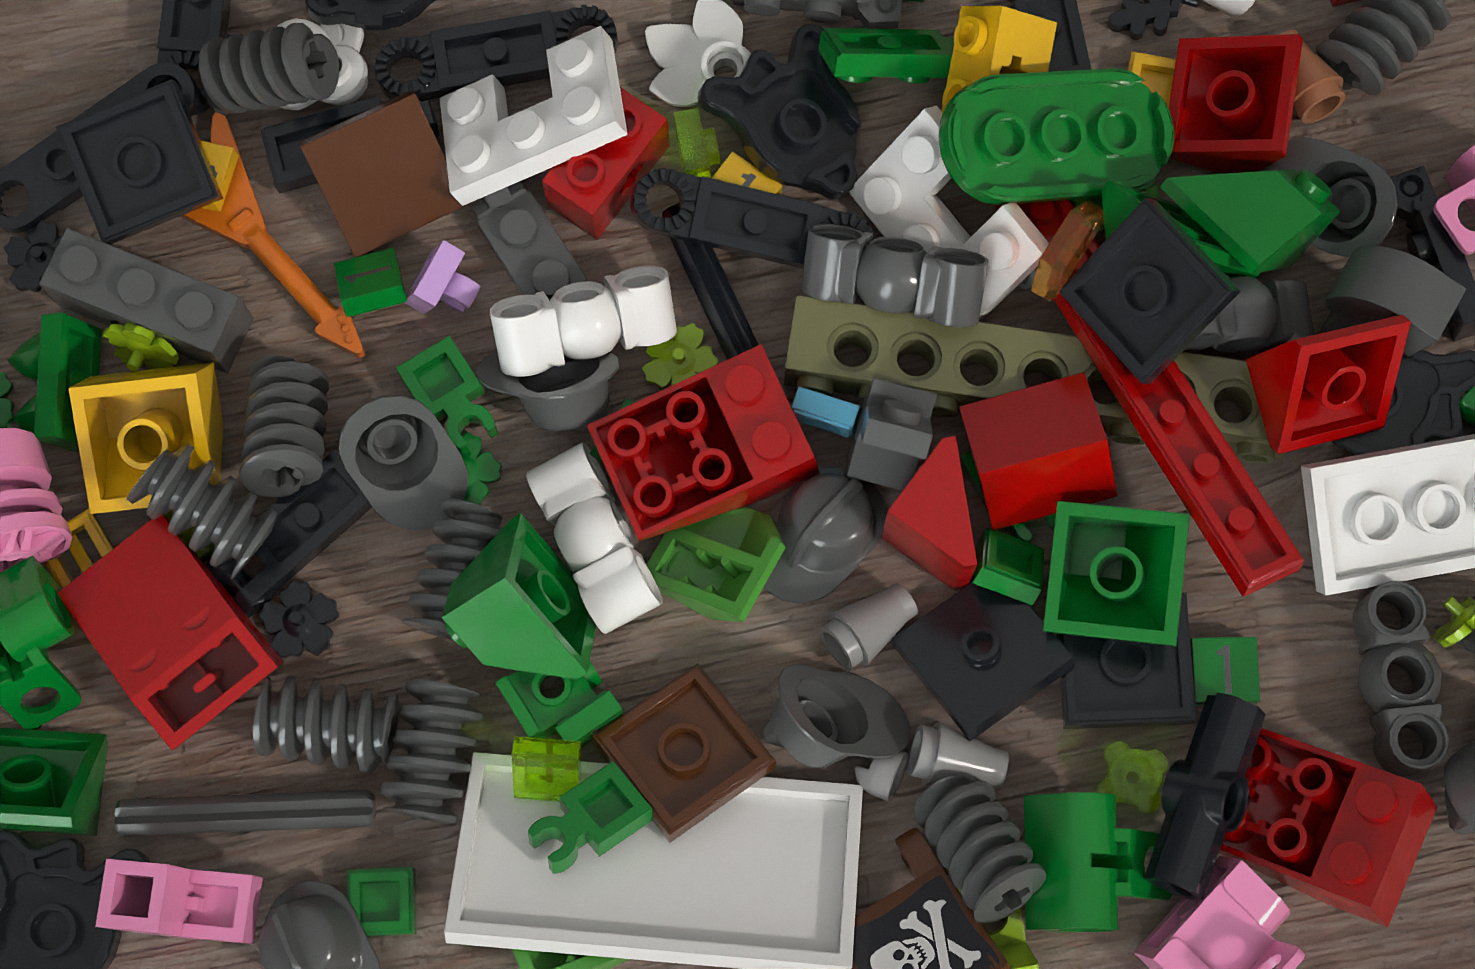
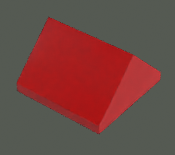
M1301 35L1179 38L1168 107L1174 129L1173 150L1169 158L1216 173L1228 174L1259 172L1285 157L1303 43Z
M1399 315L1291 340L1245 359L1270 448L1276 454H1281L1384 428L1411 321L1406 316Z
M1084 372L959 406L993 530L1055 514L1057 501L1092 504L1118 497L1108 440Z
M956 436L942 438L887 511L881 536L884 541L953 591L961 590L969 584L977 566Z

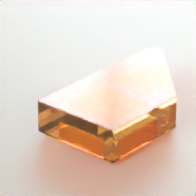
M1087 200L1069 212L1039 259L1031 288L1032 292L1049 301L1057 297L1059 290L1064 286L1104 223L1103 208Z

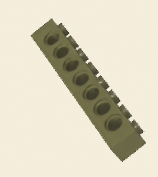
M796 295L785 365L784 385L796 386V392L798 387H802L833 397V392L857 395L858 401L862 403L872 377L937 393L931 415L955 417L958 416L959 406L1026 388L1023 377L1031 372L1044 373L1052 380L1084 372L1088 384L1094 381H1106L1077 336L982 322L971 327L945 326L934 323L926 318H914V312L888 313L872 309L866 305H851L845 302H832ZM844 345H857L865 350L869 359L860 366L848 367L840 363L834 353ZM1182 352L1174 360L1231 449L1236 452L1239 460L1254 464L1273 463L1275 458L1282 459L1287 452L1276 454L1270 448L1246 361ZM918 354L929 362L931 370L922 376H910L900 369L897 361L904 355ZM969 363H980L990 370L993 381L982 386L970 384L963 378L960 369ZM1217 400L1232 401L1240 408L1243 421L1240 423L1225 422L1217 415L1214 402ZM1094 401L1104 431L1110 433L1109 438L1112 441L1126 445L1145 444L1118 401L1108 405Z

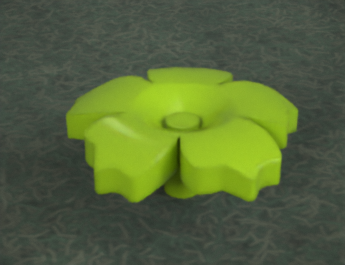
M126 323V325L111 324L103 333V336L109 339L110 344L117 346L114 355L119 357L123 363H127L126 367L132 371H138L139 367L143 366L144 363L150 369L172 367L179 360L178 353L169 342L160 336L155 337L153 331L131 323Z
M694 323L686 327H676L677 333L674 339L671 338L666 342L647 347V356L653 359L642 367L647 383L654 384L663 390L671 382L674 385L719 364V359L713 355L710 346L701 347L705 335L704 330L697 328Z
M1453 596L1443 603V606L1453 615L1450 617V622L1436 629L1435 634L1431 637L1444 648L1457 643L1470 634L1472 629H1475V600L1470 596L1462 603H1459Z

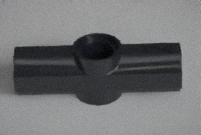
M1217 692L1216 695H1207L1185 760L1180 759L1174 762L1164 781L1162 808L1166 816L1144 876L1151 885L1192 900L1194 898H1204L1225 833L1235 831L1241 824L1246 812L1249 786L1245 774L1266 716L1259 706L1228 694Z

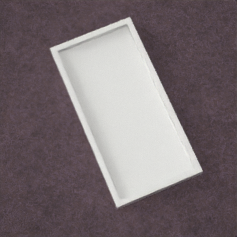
M473 752L444 929L446 943L738 969H852L863 793L861 785L763 777L671 843H669L655 823L651 821L600 857L588 843L578 849L577 859L569 869L553 874L549 869L548 856L553 851L561 848L563 843L557 839H549L534 849L529 843L528 830L534 822L543 817H562L565 815L560 808L559 797L608 764L553 759L554 778H549L541 774V770L547 771V758Z

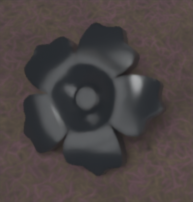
M40 220L36 227L27 230V237L30 242L23 238L12 236L9 243L4 246V250L8 254V264L16 269L9 277V280L15 284L19 291L29 290L38 292L41 290L42 287L39 283L62 236L59 237L57 225L54 222L47 223L44 220Z
M292 581L288 589L280 593V599L285 606L274 602L264 603L263 611L259 614V617L265 623V630L269 634H277L271 646L281 658L291 655L301 656L304 651V645L315 656H319L323 651L330 648V639L333 636V631L326 624L332 623L340 615L335 600L327 599L322 593H318L312 598V591L307 582L298 583Z

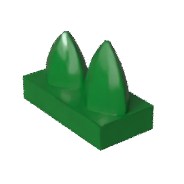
M63 312L41 315L40 332L21 344L7 359L16 371L25 377L37 380L36 395L29 399L14 417V421L20 429L32 432L40 442L79 452L68 388L90 376L99 375L101 328Z

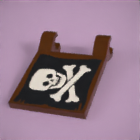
M912 828L898 836L895 842L902 852L903 862L916 879L855 915L852 969H1011L1009 963L983 925L975 922L972 909H969L963 902L961 893L953 885L950 877L939 863L919 829Z

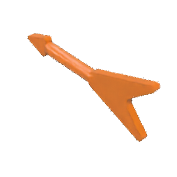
M217 112L214 113L210 143L232 147L239 155L221 212L199 208L180 217L242 248L250 249L318 324L315 327V332L320 339L357 358L364 357L365 350L352 317H346L343 306L336 308L268 233L265 219L230 124L225 115Z

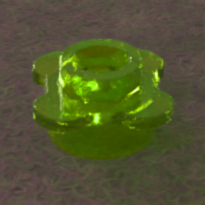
M1120 741L1110 744L1104 751V759L1107 762L1105 779L1098 784L1097 793L1116 795V803L1122 802L1135 805L1137 810L1144 814L1155 811L1160 806L1162 800L1158 793L1162 782V774L1168 769V761L1165 755L1156 749L1148 752L1141 749H1129L1126 743ZM1133 771L1137 773V783L1132 784L1127 781L1126 776L1128 772Z

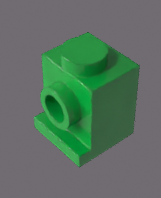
M591 661L589 662L588 673L579 679L559 677L564 681L565 686L562 694L556 698H546L541 694L540 690L543 681L551 677V675L518 670L509 677L504 676L495 682L534 746L557 732L555 729L557 727L556 723L596 696L592 689L603 682Z

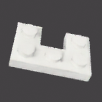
M601 26L546 50L553 97L508 117L505 88L493 74L440 97L450 193L462 206L568 161L573 156L582 155L628 135L613 41Z
M937 106L923 109L855 182L854 188L849 193L884 237H897L917 242L924 247L927 253L935 245L942 248H955L976 252L989 259L979 322H981L1054 249L1017 203L1002 205L970 237L936 195L951 177L945 168L939 148V126L943 113Z

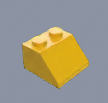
M214 362L90 376L68 388L90 514L148 508L152 497L151 494L132 504L127 500L129 493L163 451L167 449L173 453L188 443L194 446L188 466L194 469L204 462L212 460L215 463V467L209 482L213 486L220 482L224 422Z

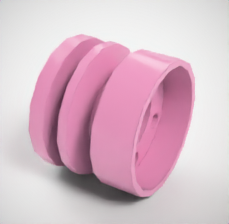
M0 428V572L32 555L45 567L48 560L51 561L59 558L67 551L72 541L68 522L61 516L63 510L61 502L53 492L47 491L50 487L52 476L40 441L32 432L18 428Z

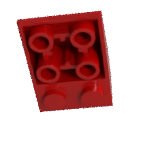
M762 344L587 425L639 541L762 501L812 476L820 474L815 456Z
M162 515L155 520H149L57 594L129 699L173 751L283 664L284 661L198 555L189 548V544L180 534L174 536L167 531L170 521L165 515Z
M1261 728L1245 774L1249 786L1246 812L1238 828L1231 833H1225L1219 854L1243 860L1251 869L1321 902L1388 927L1437 810L1436 804L1421 783Z

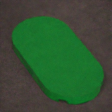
M1092 69L998 74L983 77L965 86L952 97L942 114L938 138L940 154L945 168L953 181L965 193L988 204H1023L1102 198L1101 190L1107 180L1136 190L1147 187L1156 179L1154 177L1159 173L1161 167L1167 164L1172 153L1174 144L1173 122L1167 104L1157 91L1152 93L1146 85L1141 83L1145 81L1144 79L1127 70Z

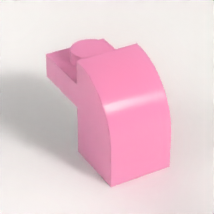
M106 859L95 927L178 938L254 944L263 877L192 870L169 864Z

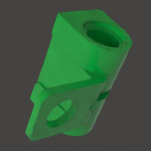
M33 555L0 572V705L24 729L29 730L38 728L80 705L82 700L79 690L49 659L47 649L74 635L75 626L72 614L57 594L62 590L61 586ZM38 687H50L58 691L53 701L41 707H29L21 703V699L27 692Z
M1073 792L1024 795V841L1033 850L1031 863L1043 866L1046 871V880L1043 885L1025 903L1026 930L1058 933L1118 931V897L1170 900L1172 893L1151 885L1144 878L1146 873L1145 855L1149 848L1153 852L1159 833L1116 828V795Z

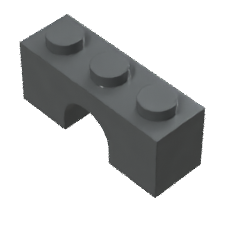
M66 228L39 283L62 308L107 326L122 322L144 327L153 331L155 337L160 336L164 338L178 354L200 363L214 362L215 369L227 374L254 319L241 298L235 294Z

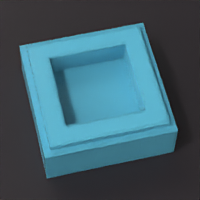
M798 387L792 410L799 423L846 438L853 436L859 415V405Z

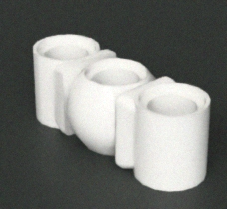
M659 266L632 267L621 271L615 276H604V285L593 281H583L563 286L555 292L550 300L544 291H541L534 295L512 296L495 303L490 308V316L501 371L506 375L516 377L536 375L545 372L553 366H564V355L570 359L589 360L611 352L618 341L625 350H628L634 346L657 345L673 338L677 333L667 270Z
M581 442L528 471L526 477L536 501L544 512L546 520L555 525L554 537L567 564L575 573L573 578L578 584L581 598L589 615L600 631L607 634L662 605L663 599L650 570L644 562L642 554L633 549L635 545L633 535L625 518L614 503V495L610 492L608 481L596 458L589 454L591 452L589 447Z

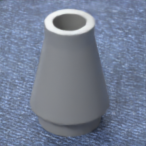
M894 583L879 593L829 613V622L820 627L819 633L828 652L843 668L851 670L858 664L865 667L903 625L918 614V609L909 592L899 583Z
M937 721L933 727L923 724L917 727L910 746L907 770L910 776L921 778L923 785L931 786L939 779L952 775H964L969 779L970 783L986 781L993 788L1000 789L1006 778L1009 754L1008 751L993 748L976 739L969 741L962 732Z

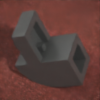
M1362 246L1352 252L1325 299V306L1331 312L1320 331L1324 333L1404 315L1411 321L1403 353L1411 356L1439 340L1466 288L1429 263L1411 254L1383 246Z
M872 377L860 408L847 454V476L904 490L914 477L919 458L925 460L927 458L933 437L930 418L937 393Z

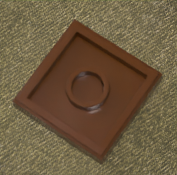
M413 90L299 142L354 257L365 254L464 207L450 193L446 159Z
M698 663L592 735L593 744L608 764L614 761L651 806L653 822L669 843L773 771L776 764L773 756Z

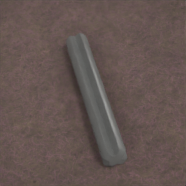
M368 790L121 799L116 803L114 821L116 832L124 836L370 827L374 824L376 818V800L374 794Z

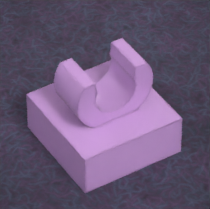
M445 240L436 245L429 253L407 292V302L405 304L422 314L433 309L439 300L461 313L465 308L469 309L481 286L468 277L455 272L465 252Z

